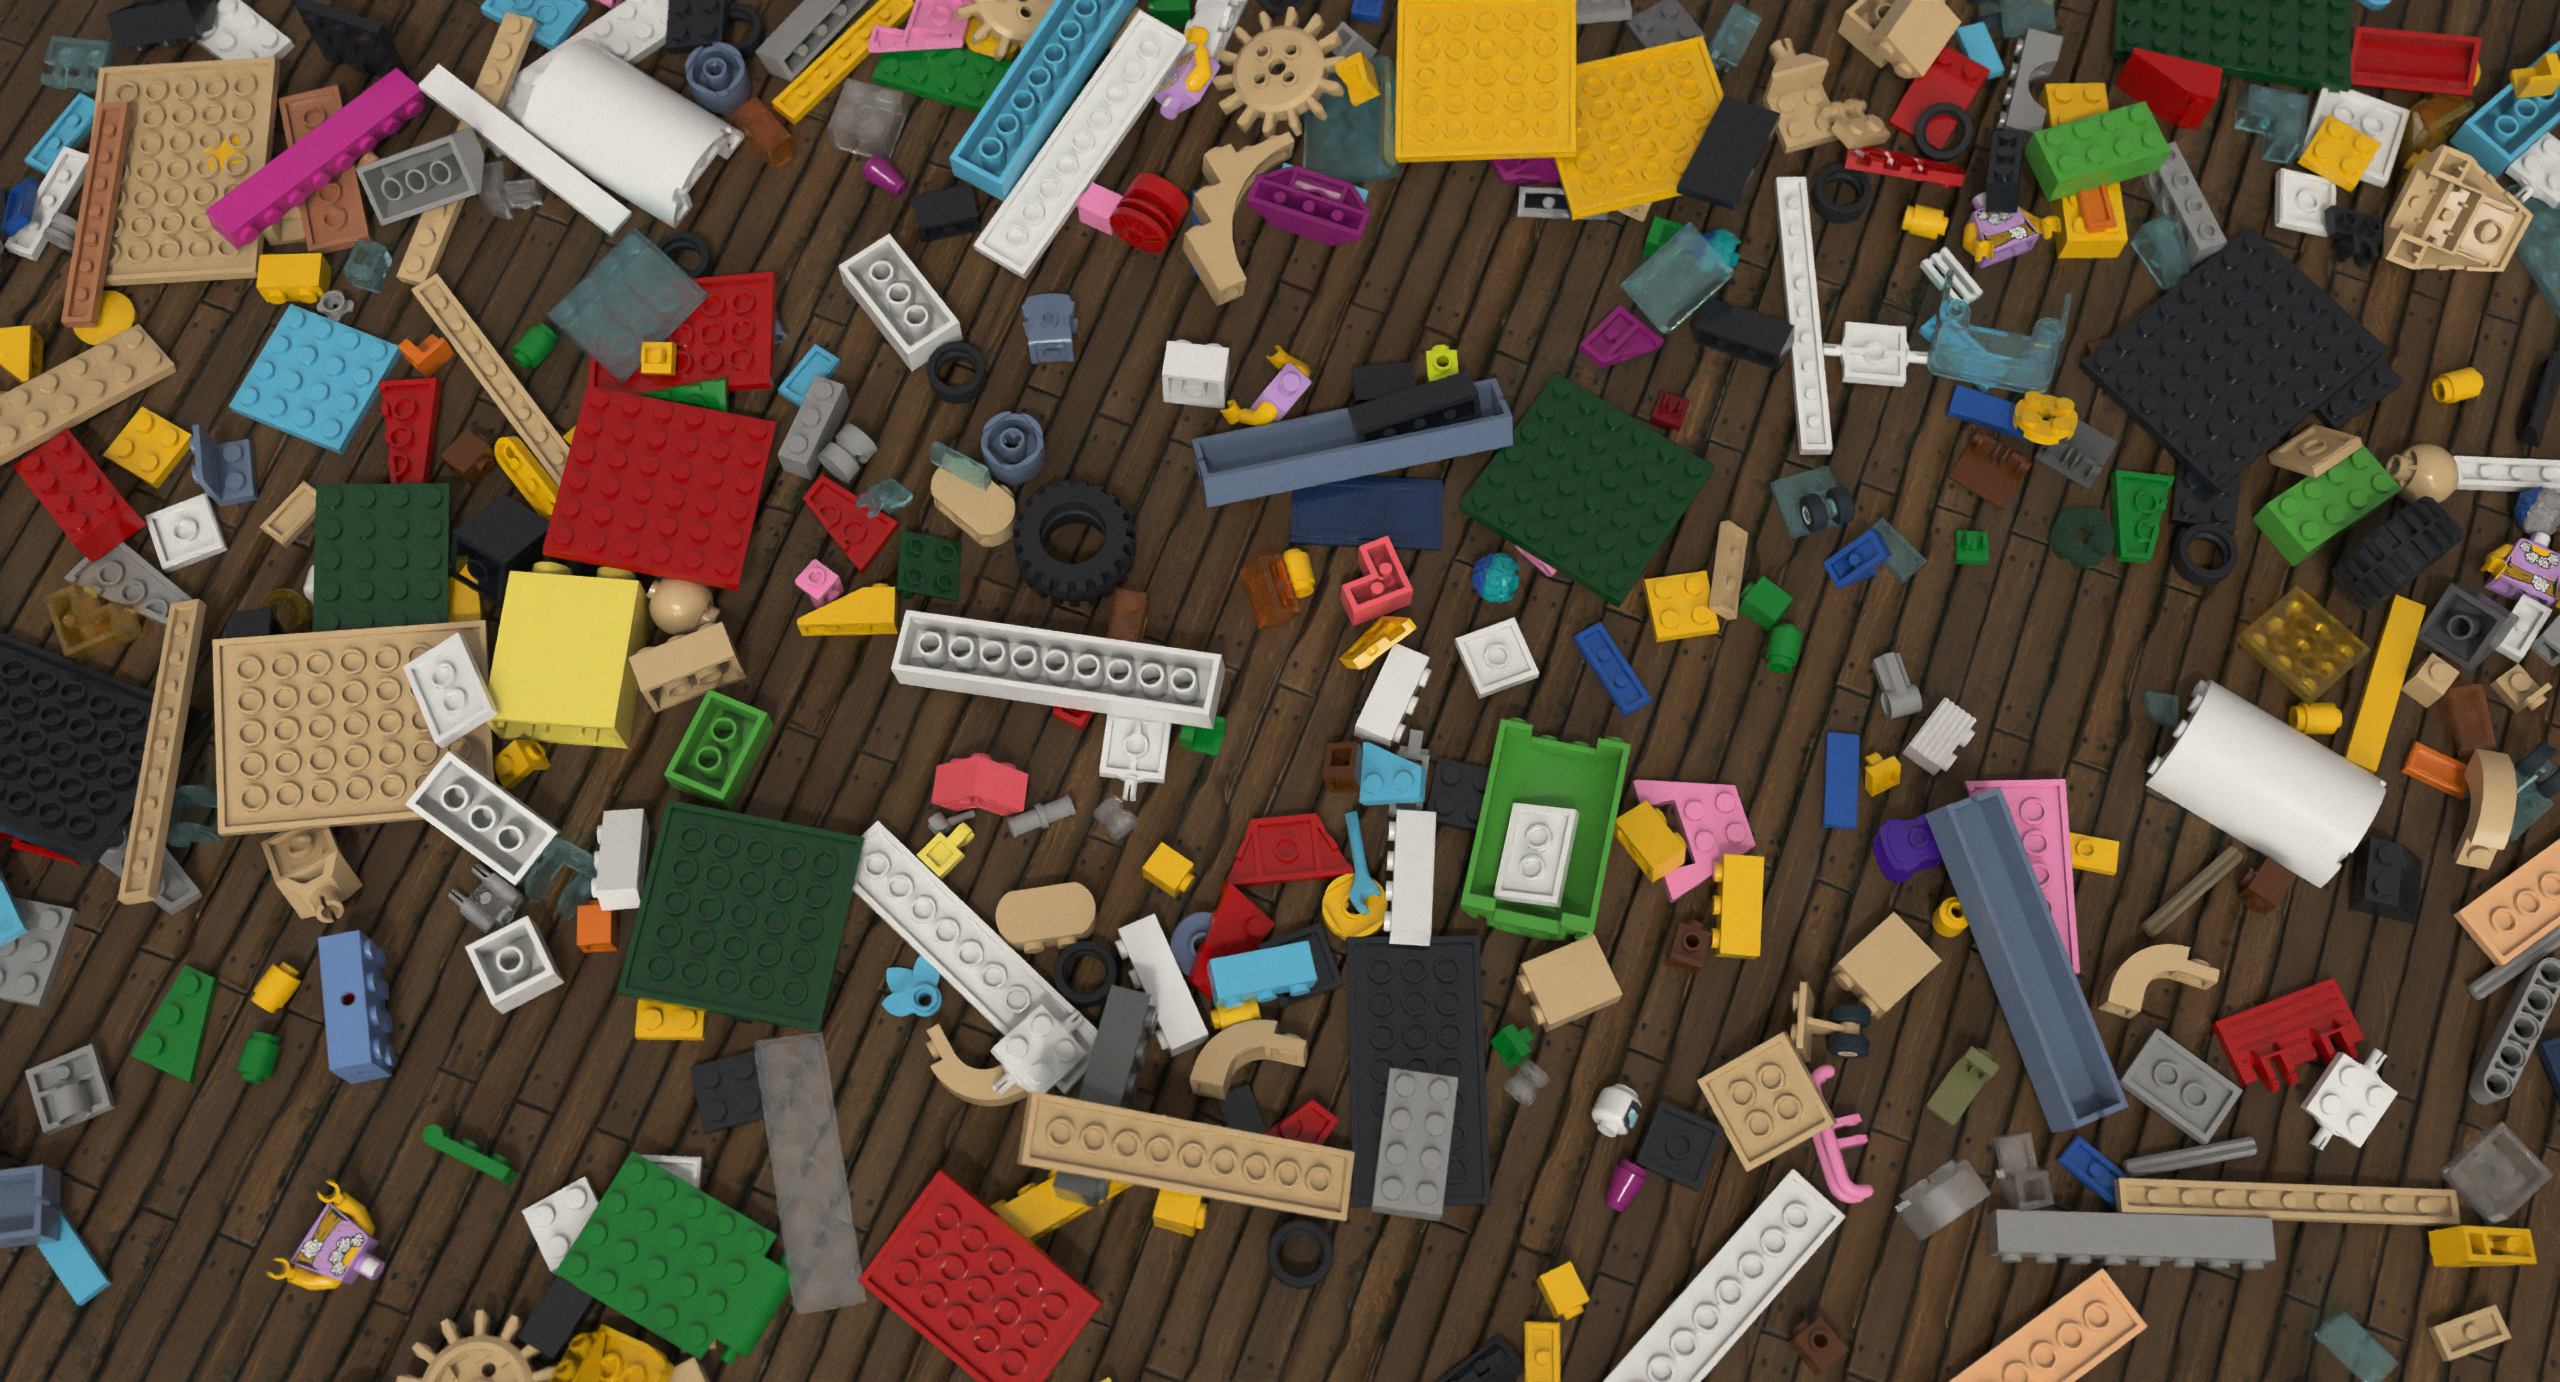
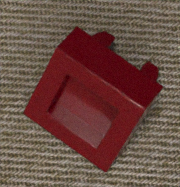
M1661 390L1650 422L1679 432L1690 400Z

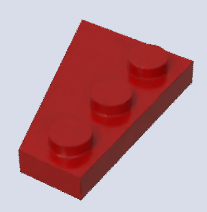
M822 474L803 497L805 505L861 575L864 574L899 528L897 521Z
M1228 881L1223 883L1220 891L1223 893L1217 909H1214L1209 920L1212 922L1205 941L1201 942L1187 978V981L1210 1001H1213V996L1206 969L1209 960L1255 951L1275 925L1272 920Z
M1308 1099L1263 1135L1322 1146L1339 1119L1313 1099Z

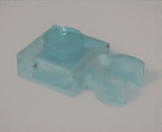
M890 477L870 486L868 493L860 494L855 507L858 509L863 506L869 507L867 516L874 518L878 516L881 509L890 514L910 505L913 494Z

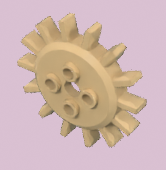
M971 0L972 4L963 5L958 8L954 13L955 20H965L976 16L981 27L974 31L969 42L974 46L982 42L987 34H990L999 40L998 46L995 49L994 60L1000 62L1008 53L1009 45L1020 46V51L1023 49L1055 0H1027L1025 2L1019 0ZM1021 9H1026L1030 17L1022 16Z
M1288 7L1284 26L1273 27L1271 18L1263 11L1259 13L1262 32L1251 37L1246 30L1238 26L1234 31L1239 42L1244 45L1240 52L1236 54L1226 50H1219L1217 54L1223 64L1233 67V73L1215 76L1213 84L1217 90L1232 88L1236 90L1235 93L1219 102V105L1225 115H1228L1242 105L1246 107L1236 122L1244 133L1249 130L1257 117L1264 119L1262 132L1266 139L1275 135L1277 121L1287 119L1291 130L1296 136L1302 134V124L1299 120V115L1310 109L1315 117L1322 121L1328 117L1324 107L1318 102L1323 93L1343 97L1344 90L1341 84L1328 80L1329 73L1336 72L1334 64L1345 59V56L1326 58L1325 54L1343 43L1336 31L1319 41L1315 39L1325 25L1321 16L1316 13L1306 27L1300 29L1297 28L1299 16L1294 7ZM1290 51H1296L1293 55H1288ZM1275 65H1286L1285 70L1281 74H1271ZM1289 77H1294L1291 82H1286ZM1265 78L1263 83L1257 84L1259 79Z
M476 1310L474 1336L462 1338L459 1327L454 1321L450 1319L441 1321L442 1333L449 1345L437 1354L431 1346L416 1342L412 1349L419 1358L427 1361L429 1366L423 1378H417L410 1374L397 1376L396 1382H548L556 1366H547L536 1371L531 1360L541 1352L529 1344L523 1349L513 1344L521 1330L523 1319L511 1315L498 1338L489 1335L491 1322L489 1312ZM494 1364L496 1367L494 1375L487 1377L485 1375L486 1367Z

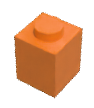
M599 900L589 901L588 905L577 906V946L584 953L618 951L619 912L617 910L602 911Z

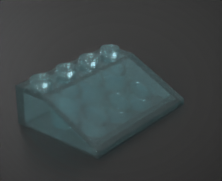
M1387 55L1368 59L1374 66L1380 95L1358 106H1354L1351 103L1347 85L1337 73H1329L1328 80L1340 83L1344 94L1343 97L1332 96L1327 93L1321 95L1318 102L1322 104L1328 116L1324 121L1315 117L1310 109L1305 112L1303 168L1346 182L1372 183L1399 176L1400 162L1395 158L1397 67Z
M633 228L547 316L563 335L618 381L623 383L641 365L642 342H664L709 295L653 242Z

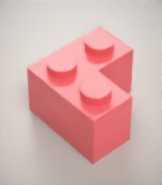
M1388 536L1359 546L1357 562L1364 577L1343 584L1340 596L1352 627L1411 605L1413 595L1412 586Z
M973 753L971 757L965 759L953 758L949 763L936 766L931 803L956 812L976 807L1001 816L1023 812L1029 774L1017 770L1014 764L995 762L991 760V756L983 753Z

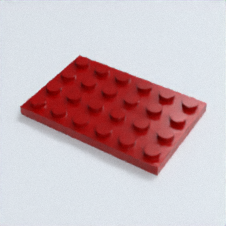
M772 271L594 287L588 386L629 394H639L727 376L728 392L773 388L777 277ZM642 342H673L677 344L675 375H645L641 373Z
M944 1168L936 1173L858 1280L978 1382H1045L1104 1302V1300Z

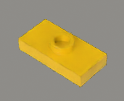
M2070 832L2072 868L2111 876L2116 874L2119 852L2118 841Z

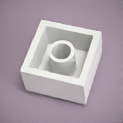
M1187 340L1167 341L1162 370L1163 401L1225 409L1229 383V348L1215 343L1200 345L1192 344Z
M528 915L465 946L492 1006L502 1014L565 983L538 925Z

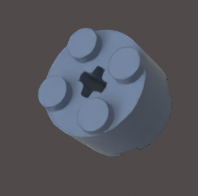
M716 42L713 43V46L706 48L700 46L696 48L687 58L685 63L686 79L693 99L700 107L712 113H721L724 116H729L745 103L751 91V81L745 62L736 48L726 43Z
M1011 411L1002 412L992 417L985 424L981 437V449L985 466L993 477L1008 486H1016L1019 483L1031 480L1042 470L1046 463L1044 437L1040 425L1033 417L1025 413L1021 415L1012 414Z

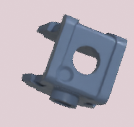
M1057 293L1027 297L1024 305H1021L1023 317L1028 319L1022 323L1029 342L1031 364L1074 361L1072 336L1076 335L1078 318L1072 317L1074 316L1076 303L1069 298V295Z

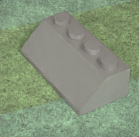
M472 127L380 158L355 169L381 226L480 193L484 154Z

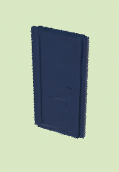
M1360 476L1292 490L1290 544L1359 547L1388 536L1394 549L1441 551L1443 480Z

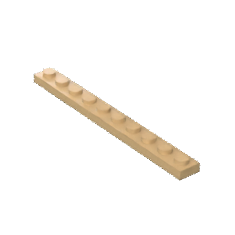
M506 12L473 90L499 111L503 109L537 26L533 18ZM460 121L457 131L469 127ZM474 132L484 154L489 142ZM466 198L422 213L396 276L401 282L417 286L435 274Z
M438 273L412 288L411 291L559 488L570 448Z
M199 598L172 603L169 608L118 900L125 905L157 899L206 611V604Z
M2118 1178L2114 1180L2117 1213L2262 1217L2282 1221L2457 1226L2461 1224L2456 1190L2138 1178Z

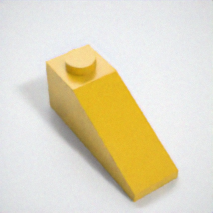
M878 583L871 587H862L798 618L797 625L802 636L898 634L899 597L896 588L890 587L888 584Z
M2463 1225L2428 1231L2429 1249L2435 1267L2537 1264L2530 1229Z

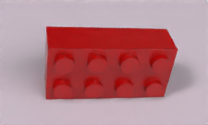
M68 428L13 465L71 542L92 563L147 525L89 451Z

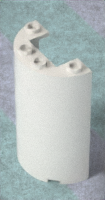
M588 39L575 41L563 50L558 49L554 52L551 63L544 72H539L533 81L534 90L521 120L524 130L568 164L674 229L677 228L693 205L688 192L717 154L728 160L744 139V134L740 130Z
M2201 679L2191 693V696L2194 698L2187 708L2191 712L2188 720L2182 719L2174 730L2172 736L2177 739L2171 749L2163 757L2157 755L2147 769L2151 776L2145 785L2315 886L2323 887L2342 867V864L2339 862L2347 857L2349 852L2352 853L2371 825L2384 799L2386 781L2211 679L2206 682Z

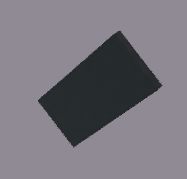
M1724 96L1677 185V193L1734 211L1780 121L1781 113Z

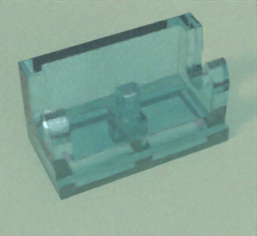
M1734 2L1725 14L1707 47L1713 66L1728 72L1731 68L1729 64L1735 67L1738 65L1762 20L1760 16Z
M2335 1310L2314 1333L2315 1338L2329 1349L2362 1382H2381L2399 1364L2343 1310Z

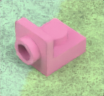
M816 559L812 560L795 579L796 586L809 594L816 609L835 601L844 591L839 576Z

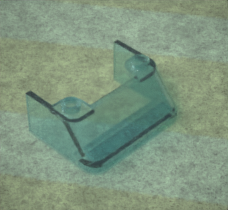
M1948 269L1939 295L1926 364L1928 370L1932 374L2025 394L2029 391L2044 393L2052 381L2065 336L2073 294L2066 293L2056 319L2042 318L2037 321L2031 336L1969 324L1971 317L1969 306L1962 300L1949 298L1954 270Z

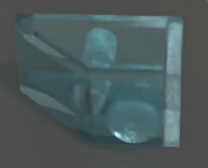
M2168 213L2143 224L2131 241V244L2164 291L2179 284L2190 275L2184 236Z

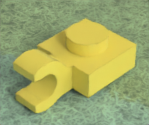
M962 822L947 838L939 832L917 854V857L942 880L965 857L959 849L967 845L975 837V834L971 828Z

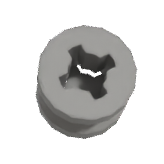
M56 212L52 217L53 223L51 227L45 228L43 236L49 242L62 249L72 250L78 221L65 214Z

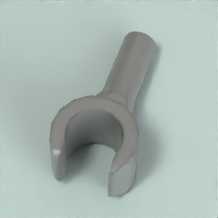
M971 809L948 819L941 812H938L928 819V827L935 835L939 832L945 835L952 826L975 817V812Z

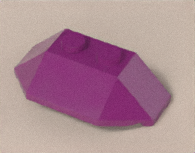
M1296 165L1278 169L1267 174L1256 175L1246 199V203L1275 228L1331 246L1361 240L1371 216V210L1365 205L1352 183Z

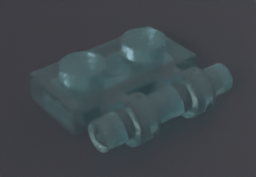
M51 36L44 62L49 68L54 69L52 74L42 73L41 83L43 85H50L54 89L65 90L69 87L78 88L81 92L91 93L93 90H97L98 78H94L95 73H99V67L110 66L115 48L111 42ZM69 70L80 71L79 76H70L68 72Z

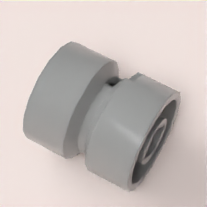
M847 423L835 436L836 443L830 442L818 454V459L832 475L845 483H848L860 470L859 463L865 464L877 451L874 442L863 431L850 423Z

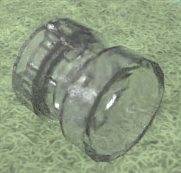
M1113 795L1106 799L1093 813V817L1097 822L1104 824L1108 828L1107 832L1114 841L1127 835L1139 821L1133 812L1127 811L1124 808V801L1118 795Z
M1524 1059L1518 1066L1516 1076L1510 1077L1503 1087L1516 1101L1526 1107H1530L1536 1100L1538 1090L1544 1089L1551 1079L1539 1066Z

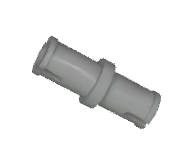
M1066 795L1044 805L1040 803L1033 805L1034 809L1011 818L1008 817L1007 823L1015 838L1020 834L1039 827L1042 829L1048 828L1049 823L1076 813L1069 795Z

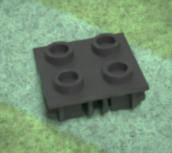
M2078 419L2072 438L2067 440V437L2060 439L2059 444L2055 445L2042 444L2034 459L2089 490L2118 442Z

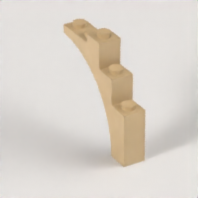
M1290 132L1272 135L1257 145L1243 147L1237 153L1230 143L1223 147H1214L1204 154L1202 172L1210 185L1202 187L1194 194L1192 210L1201 225H1195L1185 232L1183 250L1216 306L1244 295L1247 279L1237 260L1232 239L1234 214L1243 196L1253 185L1256 175L1266 173L1272 167L1292 157L1295 140Z

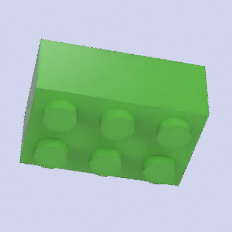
M709 689L664 776L671 787L731 811L774 724L768 713Z

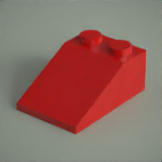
M1945 45L1925 75L1914 79L1888 125L1914 139L1916 123L1921 114L1930 106L1938 103H1953L1962 107L1967 112L1982 90L1991 70ZM1950 115L1934 117L1926 127L1925 136L1927 142L1932 147L1942 150L1959 122Z
M2134 47L2115 80V86L2139 103L2146 101L2150 111L2168 124L2177 125L2183 129L2198 130L2218 98L2223 68Z

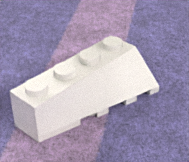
M1198 0L1195 7V17L1193 20H1188L1184 35L1186 29L1192 28L1194 25L1205 28L1208 31V39L1204 47L1208 48L1209 56L1219 64L1220 58L1217 54L1219 50L1226 49L1248 0ZM1190 43L1183 55L1195 49L1196 44Z

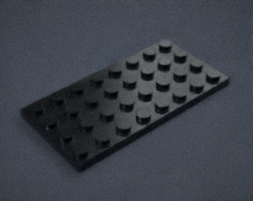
M1480 935L1431 936L1429 946L1389 944V937H1347L1351 1151L1355 1152L1352 1171L1353 1208L1371 1207L1386 1086L1390 1068L1458 1077L1443 1206H1490L1491 1186Z

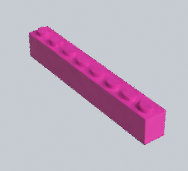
M396 67L205 211L211 226L237 250L245 244L253 242L259 233L270 225L278 223L284 214L292 208L300 206L317 189L324 188L330 179L338 173L349 169L355 160L363 154L371 152L388 135L395 134L401 125L409 119L420 115L426 107L423 92Z

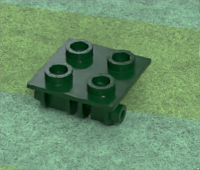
M901 530L896 590L901 593V598L909 600L914 598V594L957 602L961 542Z

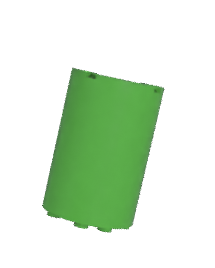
M1520 718L1501 719L1460 904L1461 908L1474 919H1478V915L1486 917V925L1521 936L1565 941L1566 935L1575 934L1574 939L1576 940L1586 939L1594 933L1631 744H1627L1624 740L1617 737L1598 738L1597 748L1595 749L1591 748L1589 744L1580 741H1574L1571 744L1560 742L1556 737L1550 735L1534 737L1532 736L1533 725L1528 724L1527 721ZM1513 802L1576 809L1579 813L1560 907L1498 900L1493 895Z

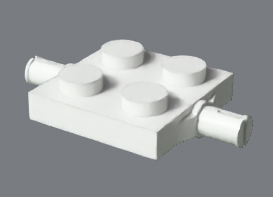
M2549 132L2516 159L2505 172L2517 181L2522 188L2513 195L2522 205L2531 196L2542 200L2553 209L2560 204V140Z
M1845 321L1842 343L1831 344L1823 342L1822 344L1823 355L1840 357L1842 382L1903 387L1906 383V367L1908 363L1926 365L1928 361L1927 351H1911L1906 340L1907 327Z
M1107 714L1099 775L1100 777L1118 778L1125 781L1123 800L1128 801L1129 790L1131 789L1130 801H1136L1137 783L1145 781L1165 782L1172 723Z
M1042 1004L1037 1007L990 1050L1002 1064L1006 1073L996 1083L991 1085L993 1091L995 1092L1004 1083L1005 1085L996 1093L1000 1097L1014 1084L1024 1088L1027 1092L1046 1093L1087 1055V1052L1075 1041L1071 1033L1085 1021L1084 1016L1081 1015L1072 1023L1080 1014L1078 1010H1075L1066 1020L1061 1022L1055 1019Z
M2374 1048L2364 1064L2357 1063L2345 1053L2337 1052L2300 1106L2311 1114L2321 1126L2309 1142L2315 1148L2323 1151L2332 1135L2340 1136L2354 1147L2361 1148L2398 1094V1092L2384 1083L2376 1073L2385 1058H2387L2383 1052Z

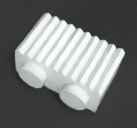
M1944 697L1903 751V754L1933 776L1940 769L1946 772L1958 757L1953 753L1956 747L1960 745L1964 748L1976 733L1971 727L1977 720L1975 717H1971L1969 713H1966L1965 710L1960 709L1954 702Z

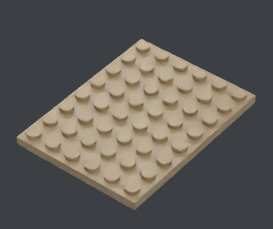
M276 57L99 67L91 140L98 103L128 102L133 108L104 287L257 278L259 256L263 255V234L259 233L253 242L245 244L237 250L211 226L205 210L271 162L280 62ZM236 135L239 136L241 142L239 146L232 145V138ZM226 139L231 149L244 151L245 156L242 154L229 156L224 162V169L220 170L218 161L212 156H205L204 151L212 152L217 150L221 146L222 140ZM215 143V145H213L212 147H208V148L205 147V146H208V145H211V144ZM236 159L244 160L229 166L230 163ZM207 160H212L215 163L212 172Z
M486 620L212 639L218 834L220 836L422 820L424 819L405 804L448 751H454L495 781L493 730L486 722L443 749L437 746L403 669L404 665L459 632L466 638L488 688L490 669Z

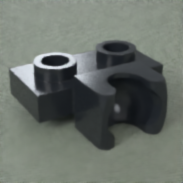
M2335 205L2324 210L2327 236L2340 240L2336 243L2337 257L2340 263H2344L2349 257L2353 256L2356 266L2361 268L2370 264L2378 257V247L2384 243L2381 218L2379 216Z

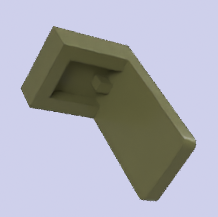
M1973 1046L1969 1047L1959 1056L1926 1103V1108L1950 1126L1955 1125L1983 1084L1995 1075L2000 1066L1993 1062V1056L1981 1048H1974Z

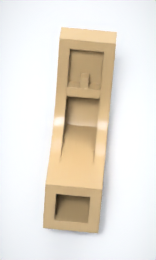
M2475 748L2464 773L2471 795L2469 817L2452 857L2456 864L2489 870L2497 850L2505 849L2510 836L2516 809L2517 782L2515 769L2508 754Z
M2161 944L2147 947L2129 957L2110 974L2103 986L2097 1009L2131 1019L2141 1012L2145 990L2151 980L2166 978L2207 990L2218 983L2220 970L2209 967L2210 964L2203 960H2187L2190 947Z
M1250 1020L1232 1025L1214 1036L1201 1050L1190 1077L1192 1094L1225 1101L1235 1073L1245 1064L1255 1060L1268 1059L1305 1067L1308 1058L1307 1040H1303L1299 1036L1290 1033L1280 1035L1278 1022L1273 1020Z
M939 1024L927 1030L931 1040L926 1042L934 1060L942 1058V1060L930 1067L940 1083L956 1097L975 1105L992 1107L1011 1104L1028 1096V1092L1016 1084L1009 1088L1003 1096H998L996 1094L997 1091L1005 1083L995 1092L991 1085L1006 1074L1002 1064L991 1069L972 1068L959 1060Z

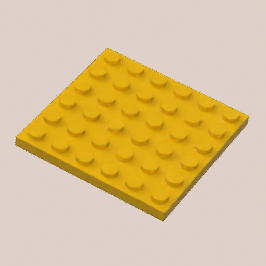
M1398 0L1396 163L1577 157L1576 0Z
M1703 36L1576 65L1577 157L1553 158L1572 220L1682 195L1677 193V185L1724 97Z

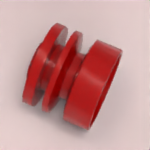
M1137 173L1124 193L1125 198L1119 201L1116 209L1109 218L1110 225L1114 232L1131 246L1143 252L1159 254L1166 249L1169 240L1174 235V228L1181 224L1188 212L1189 202L1185 195L1166 179L1155 174Z

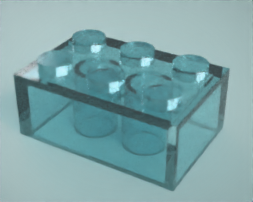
M1689 221L1623 281L1620 286L1657 329L1668 335L1706 301L1708 297L1735 275L1736 272L1698 228Z

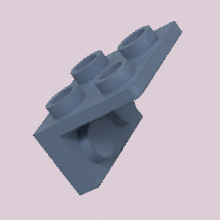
M200 424L192 425L193 436L189 437V445L193 455H195V465L191 467L195 483L200 484L205 490L208 497L211 496L220 507L258 500L253 443L249 439L216 444Z

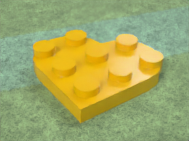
M603 1324L600 1325L598 1331L603 1330L606 1336L599 1382H669L674 1374V1366L671 1362L667 1361L665 1354L659 1349Z

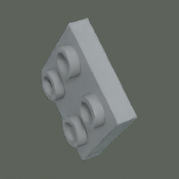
M89 1044L25 1071L41 1128L46 1135H52L116 1108L98 1047L94 1044Z

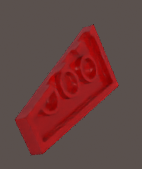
M1845 146L1844 149L1845 169L1909 178L1915 181L1934 182L1945 188L1962 187L1965 179V170L1962 166L1874 146L1851 150Z
M438 378L379 381V391L383 396V404H381L382 416L385 417L387 429L384 432L385 441L389 445L390 453L388 457L391 484L429 483L442 382Z

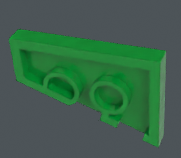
M2115 470L2110 475L2116 561L2146 564L2153 555L2160 530V519L2162 512L2166 509L2168 502L2166 498L2169 488L2173 485L2175 476Z
M184 965L131 1056L195 1085L197 1076L195 1068L198 1056L202 1055L206 1022L210 1021L219 981L188 965Z

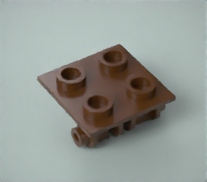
M1979 430L1948 478L2002 510L2033 462L2028 460L2029 457H2023L2011 450V446L2008 448L2003 445L2004 442L2001 441L2000 443L1988 436L1987 432L1983 433Z

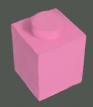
M1092 182L1087 192L1082 193L1077 201L1076 207L1079 211L1080 222L1112 236L1114 230L1110 225L1109 218L1124 196Z

